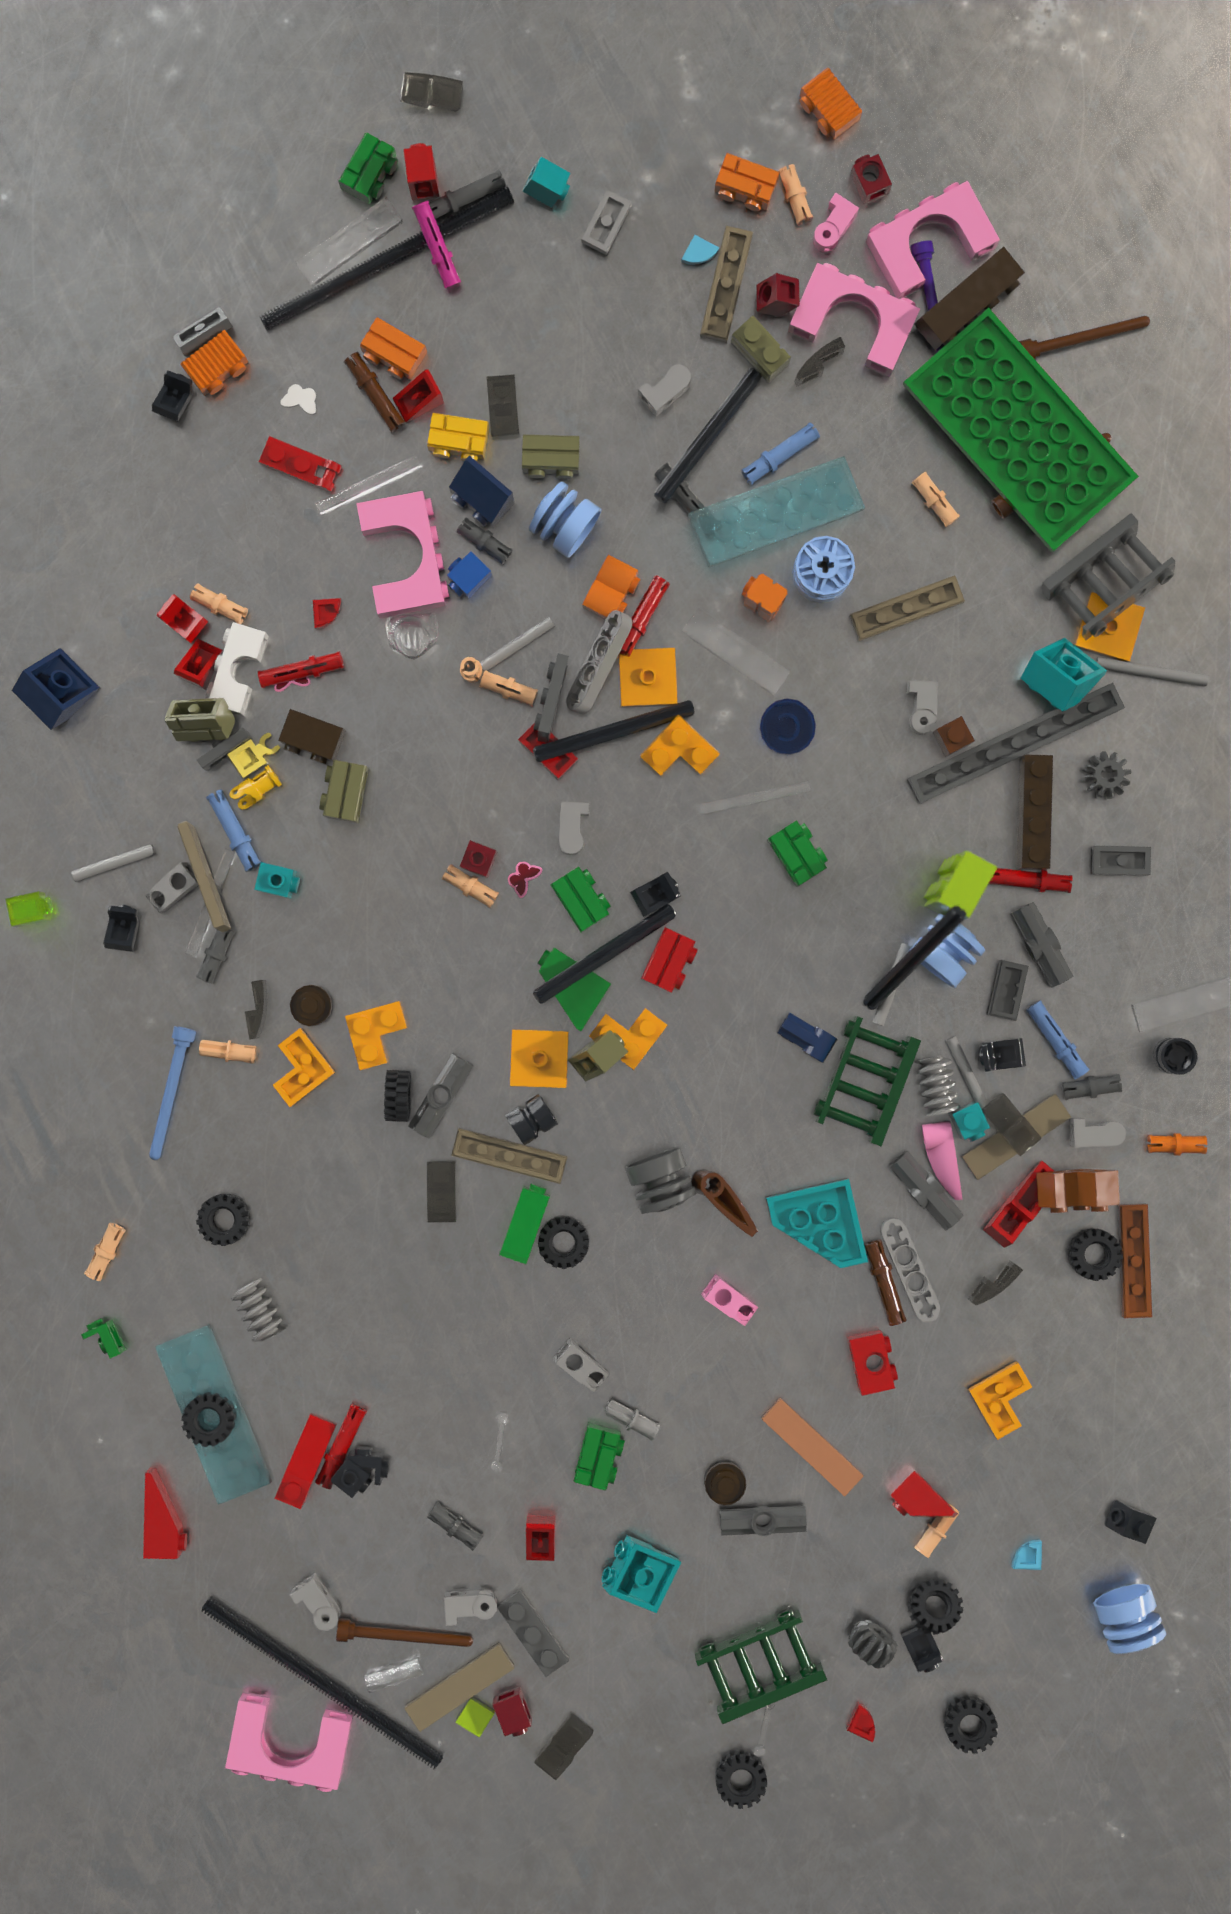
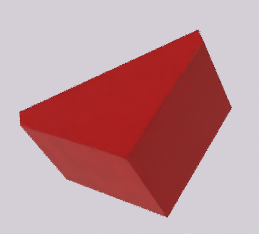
M429 369L421 372L393 397L406 423L444 404L442 394Z
M197 639L176 666L173 674L186 682L206 690L214 673L216 659L218 655H222L223 650Z
M527 1515L526 1560L554 1561L556 1516Z

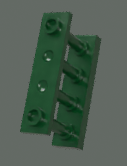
M855 1016L853 1021L848 1020L843 1033V1036L847 1037L824 1100H818L813 1115L817 1116L816 1122L823 1124L825 1118L828 1117L866 1132V1135L870 1136L868 1142L882 1147L921 1040L907 1036L906 1041H896L860 1027L863 1018ZM855 1038L896 1052V1056L900 1057L897 1066L888 1068L851 1054ZM848 1064L885 1078L886 1082L890 1083L886 1094L881 1093L879 1095L840 1080L845 1065ZM835 1091H840L876 1105V1109L880 1110L877 1119L868 1121L831 1107Z
M792 1610L784 1611L777 1615V1619L720 1644L714 1645V1643H709L698 1649L699 1652L695 1654L697 1666L707 1663L722 1698L721 1705L717 1706L718 1716L722 1725L827 1681L821 1662L815 1665L814 1662L810 1661L796 1625L803 1622L799 1610L795 1612ZM783 1630L786 1631L801 1666L799 1672L790 1676L784 1672L770 1639L771 1635ZM757 1641L760 1642L774 1675L773 1683L764 1687L762 1684H758L743 1648ZM731 1652L734 1653L748 1687L747 1694L738 1698L732 1695L717 1659Z

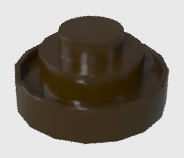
M315 985L303 986L296 990L291 997V1014L302 1025H320L331 1014V997L322 987Z
M720 1462L712 1466L706 1473L704 1481L705 1490L709 1498L715 1503L731 1505L739 1501L744 1495L746 1478L737 1465L730 1462Z

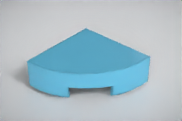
M694 235L681 262L688 265L706 262L716 256L719 247Z
M1040 1539L1032 1540L1022 1545L1013 1557L1012 1568L1041 1570L1042 1541Z

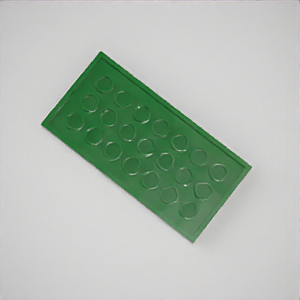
M989 308L903 382V386L1052 553L1139 477Z

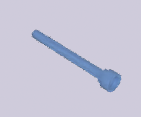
M174 1026L173 1044L176 1045L149 1153L152 1160H158L161 1156L186 1048L190 1047L191 1042H194L196 1031L179 1026Z

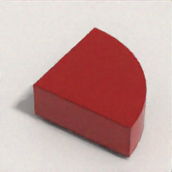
M341 598L313 600L315 629L324 628L337 618L342 605Z
M858 1702L846 1729L855 1735L873 1742L875 1738L873 1718L868 1709Z

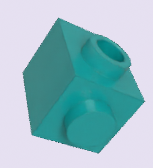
M540 157L532 168L522 192L552 208L558 199L563 201L570 188V185L566 183L571 173Z
M261 862L254 890L291 899L292 893L296 894L298 891L300 877H296L297 871Z
M972 1101L948 1113L960 1139H969L970 1142L984 1137V1131L990 1128L979 1103L976 1101Z

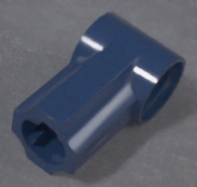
M790 1012L777 1032L783 1038L801 1047L803 1052L824 1063L838 1040L823 1029L811 1026Z

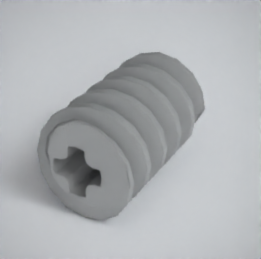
M943 1056L915 1060V1063L924 1065L922 1069L917 1071V1074L926 1076V1079L919 1082L920 1086L928 1087V1090L921 1093V1096L930 1098V1101L925 1103L923 1107L933 1111L926 1116L946 1114L959 1109V1103L951 1102V1100L958 1097V1093L949 1091L950 1088L956 1085V1082L947 1080L948 1077L954 1074V1071L945 1069L947 1065L952 1063V1060L943 1058Z
M261 1278L238 1289L231 1298L232 1301H242L236 1309L237 1311H247L241 1319L243 1322L252 1321L247 1327V1331H257L256 1335L252 1338L253 1342L264 1341L287 1329L286 1327L277 1328L282 1319L281 1317L272 1318V1315L277 1311L276 1307H266L272 1299L271 1297H261L267 1290L266 1287H256L262 1280Z

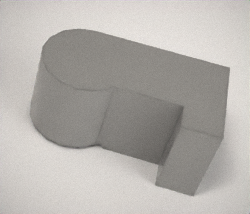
M674 365L668 370L667 376L653 388L648 383L638 389V396L652 413L657 416L689 389L691 373L684 365Z
M909 681L907 683V694L914 695V713L910 717L909 726L915 734L925 735L932 731L936 725L938 682Z
M561 801L559 845L565 854L576 855L583 849L584 841L580 833L581 816H589V803Z
M188 862L179 863L146 894V898L160 914L171 908L183 896L198 886L191 865Z
M1084 1118L1069 1119L1071 1147L1118 1146L1126 1138L1125 1128L1118 1122L1105 1121L1100 1125H1085Z
M571 1338L566 1341L554 1356L555 1363L593 1392H596L610 1375Z
M316 1573L291 1590L289 1595L295 1604L301 1601L305 1603L313 1614V1622L318 1629L329 1631L336 1626L340 1616V1609Z
M490 1590L445 1592L446 1626L457 1625L458 1617L476 1616L483 1620L490 1619L497 1611V1598Z

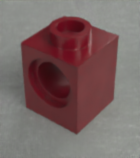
M869 154L864 155L854 162L855 164L852 166L850 175L863 204L890 193L892 183L879 154L872 157ZM872 172L876 175L877 179L875 181H867L863 174Z
M775 273L756 285L757 312L781 317L800 306L799 279Z
M470 840L460 867L488 878L498 852Z
M520 1687L493 1698L492 1705L504 1736L512 1734L513 1737H516L529 1730L528 1727L532 1725V1716Z

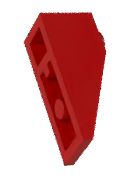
M310 1414L274 1499L299 1509L303 1507L337 1424Z
M149 1468L145 1472L143 1559H178L182 1551H186L187 1534L183 1533V1524L157 1469Z

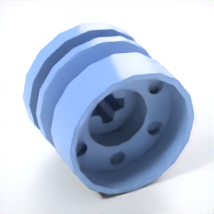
M562 481L538 505L534 518L530 523L529 531L537 534L544 527L540 535V539L543 541L555 533L557 536L554 540L553 548L569 558L586 539L597 522L602 509L588 499H584L576 507L574 502L578 492L571 490L566 495L568 485Z
M830 536L813 538L804 544L795 559L792 570L795 587L802 596L810 601L818 603L833 601L843 594L853 578L855 570L854 556L849 547L838 538ZM822 561H825L826 565L831 567L827 573H822V568L818 567Z
M938 914L934 919L937 923L944 915ZM960 924L921 965L949 986L956 988L967 974L959 962L963 960L974 965L977 961L968 951L970 950L974 954L981 956L985 952V948L977 941L973 933ZM929 925L927 928L928 931H930L934 926ZM920 937V938L916 941V943L912 946V948H913L923 937Z
M1132 1584L1102 1594L1093 1602L1100 1623L1108 1625L1103 1630V1634L1108 1639L1107 1645L1112 1653L1125 1654L1136 1652L1157 1644L1166 1636L1163 1624H1160L1162 1621L1159 1613L1152 1612L1157 1605L1150 1585Z

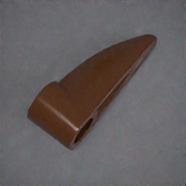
M705 1169L699 1170L693 1175L691 1184L695 1187L698 1194L704 1195L726 1218L751 1237L758 1232L747 1210L721 1175ZM707 1179H711V1180L709 1181V1184H710V1187H709V1188H705V1187L707 1186V1183H706V1180H707Z

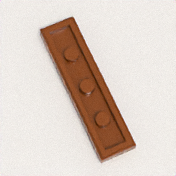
M1148 1204L1118 1205L1119 1244L1122 1248L1120 1252L1123 1254V1259H1120L1122 1317L1150 1318L1152 1317Z

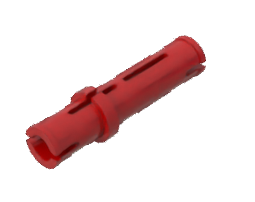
M656 575L653 577L650 586L631 617L632 628L619 652L620 654L630 657L639 638L645 635L647 631L646 626L670 585L664 578Z
M338 651L337 653L319 657L311 655L307 660L257 672L261 688L309 676L317 678L320 677L321 673L344 669V663L341 653ZM325 662L327 663V665L304 670V667L317 665ZM296 669L298 670V672H295V673H291V674H287V675H283V676H279V677H276V676H275L276 674H280V673H284V672H288V671H292V670H296Z
M997 868L988 884L1038 889V892L1043 893L1045 890L1071 893L1073 876L1050 874L1047 870L1031 872Z
M350 1405L330 1451L326 1452L323 1457L325 1462L315 1480L317 1485L323 1484V1488L331 1490L333 1484L331 1479L345 1462V1456L367 1413V1410L364 1408L359 1409L360 1406Z

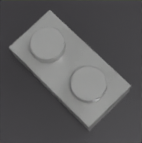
M606 190L581 242L607 255L632 206V202Z

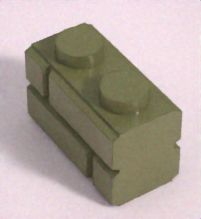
M754 316L750 317L732 334L731 343L761 373L768 383L789 365L791 356L783 348L780 349V344Z
M523 434V473H528L530 478H544L545 474H556V478L572 479L573 474L579 475V436Z
M224 698L173 700L166 713L165 722L169 729L172 730L176 741L197 742L199 740L228 739L235 723V717L231 710H228V705Z
M333 760V765L327 766L325 782L329 783L327 794L322 793L319 810H324V817L359 823L369 771L367 766Z

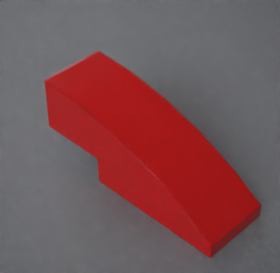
M1040 1161L1024 1178L983 1229L1004 1248L1015 1242L1026 1225L1033 1221L1042 1209V1207L1038 1206L1037 1173L1054 1171L1043 1161Z

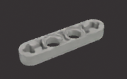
M615 610L607 616L568 693L566 704L569 710L586 714L593 706L632 628V619L629 615ZM608 644L607 652L603 656L604 648ZM595 669V675L590 681L591 674Z
M888 1218L882 1223L880 1228L883 1241L915 1315L923 1322H932L940 1315L939 1302L907 1227L898 1218ZM891 1223L896 1227H901V1230L897 1232L901 1241L905 1238L907 1239V1243L899 1244L894 1249L891 1248V1244H896L894 1237L886 1234L890 1230L889 1225ZM902 1249H909L912 1252V1260L906 1265L900 1264L897 1261V1254ZM920 1275L923 1278L924 1283L920 1290L914 1291L908 1287V1280L911 1276ZM929 1291L930 1295H925L924 1297L929 1305L934 1304L930 1316L920 1313L919 1310L923 1308L922 1302L919 1298L914 1301L913 1296H921Z

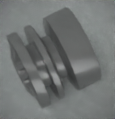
M680 1148L655 1154L625 1167L631 1186L642 1184L645 1186L644 1190L635 1195L636 1200L646 1198L650 1200L639 1206L641 1214L662 1212L674 1208L697 1194L694 1186L681 1189L682 1185L690 1182L692 1179L691 1176L677 1177L676 1172L687 1166Z

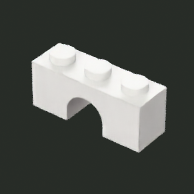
M234 622L231 629H226L222 641L225 645L223 655H218L214 671H217L214 682H210L208 685L206 698H224L228 705V710L235 714L245 715L252 689L236 681L235 669L244 660H253L261 663L269 638L266 632Z

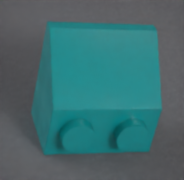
M1064 637L1035 651L1020 679L1027 683L1030 689L1038 692L1050 701L1053 707L1064 712L1077 705L1100 681L1107 670Z

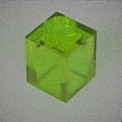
M38 891L5 899L12 927H21L51 920L49 913H53L50 897H46L44 892Z

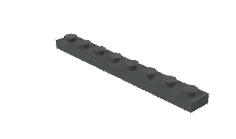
M1110 683L1087 694L1077 705L1064 712L1060 709L1048 712L908 778L921 804L1125 708L1114 683Z

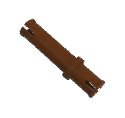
M355 352L351 354L352 359L347 357L344 360V364L347 365L358 381L356 385L359 389L364 390L390 432L397 431L399 425L400 427L405 425V420H403L377 382V375L369 370L360 353Z
M882 1240L870 1241L864 1244L870 1260V1273L872 1276L874 1275L889 1326L899 1325L902 1322H906L907 1319L892 1277V1265L888 1263Z

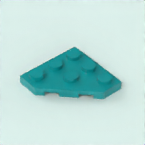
M849 1179L766 1197L772 1225L780 1231L794 1238L839 1268L868 1262Z

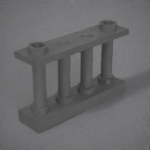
M1132 513L1042 582V593L1049 600L1056 595L1058 597L1062 596L1086 623L1082 629V637L1085 640H1088L1091 636L1097 637L1102 634L1109 622L1156 585L1167 583L1174 575L1176 561L1171 557L1161 564L1136 537L1138 520ZM1121 544H1128L1153 571L1142 581H1139L1114 554L1115 549ZM1098 562H1106L1130 588L1119 599L1092 572L1093 566ZM1078 578L1080 580L1084 579L1108 605L1096 617L1070 589V584Z

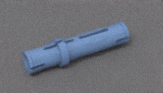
M809 422L805 427L769 452H762L759 459L741 470L745 480L749 479L747 482L750 485L754 484L755 481L771 471L773 473L778 470V465L814 440L819 439L820 435L817 429H812L814 425Z
M217 790L216 797L214 793L208 795L206 799L218 817L231 842L230 848L232 851H236L245 868V872L251 871L253 866L254 868L259 867L261 861H259L250 844L252 840L249 835H245L223 790Z
M1040 1000L1026 1009V1012L1031 1016L1057 1053L1055 1055L1056 1058L1062 1060L1073 1078L1076 1080L1087 1073L1090 1069L1075 1050L1077 1047L1074 1043L1069 1042L1046 1010L1042 1001Z

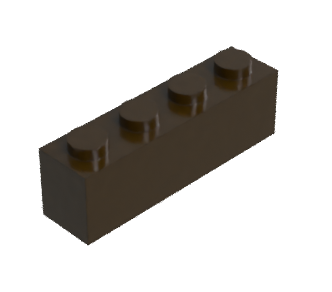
M1003 246L918 319L914 325L935 350L942 344L945 346L958 335L956 332L963 326L966 328L972 323L982 309L986 310L989 308L991 310L1000 302L997 297L1003 291L1009 295L1020 285L1017 279L1025 272Z
M1025 754L1019 758L1017 870L1050 869L1053 755Z

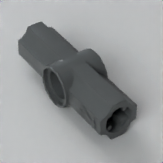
M1032 902L1011 913L1025 938L1024 944L1029 955L1040 966L1050 987L1053 988L1074 977L1060 952L1061 946L1056 935L1045 924L1035 903Z
M452 1053L408 1127L429 1139L449 1105L453 1102L455 1095L473 1065ZM437 1088H443L447 1091L448 1100L446 1103L439 1104L434 1100L433 1093Z
M909 1151L901 1154L889 1166L896 1176L908 1187L907 1191L923 1209L926 1208L945 1231L953 1227L964 1216L961 1210L944 1193L945 1189L930 1172L927 1173Z
M760 1505L755 1508L720 1509L721 1536L748 1534L768 1536L772 1533L806 1532L805 1506L768 1507ZM768 1515L771 1521L767 1526L760 1527L755 1523L758 1516Z

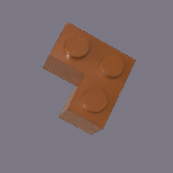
M1072 1169L1037 1173L1038 1206L1050 1208L1051 1213L1068 1212V1207L1072 1206L1073 1210L1077 1211L1090 1210L1091 1207L1092 1212L1109 1211L1108 1206L1120 1205L1118 1170Z

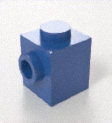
M470 551L463 559L459 557L449 566L448 570L450 572L447 576L451 582L448 586L457 596L461 597L464 594L469 599L492 576V573Z

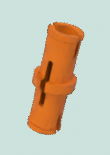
M1174 1133L1173 1136L1148 1135L1147 1142L1151 1143L1147 1144L1148 1153H1173L1174 1156H1181V1153H1207V1147H1204V1145H1207L1206 1136H1181L1180 1133Z

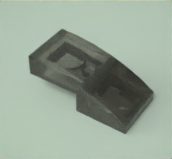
M405 72L403 74L400 102L423 108L431 105L457 112L460 109L463 81L430 74Z
M841 337L823 346L805 362L796 375L794 381L796 387L822 376L824 371L822 363L843 354L845 345Z
M515 375L488 376L487 390L491 437L519 434Z
M266 980L251 982L256 1010L245 1011L249 1040L260 1037L265 1023L268 1002Z
M1001 1092L982 1108L984 1116L1020 1157L1042 1139L1004 1093Z
M456 1161L427 1162L428 1222H456Z
M1009 1261L994 1282L983 1277L968 1297V1300L974 1305H979L992 1299L1005 1290L1020 1275L1023 1269Z
M571 1713L539 1753L534 1763L553 1779L557 1780L572 1763L577 1752L591 1738L594 1730Z

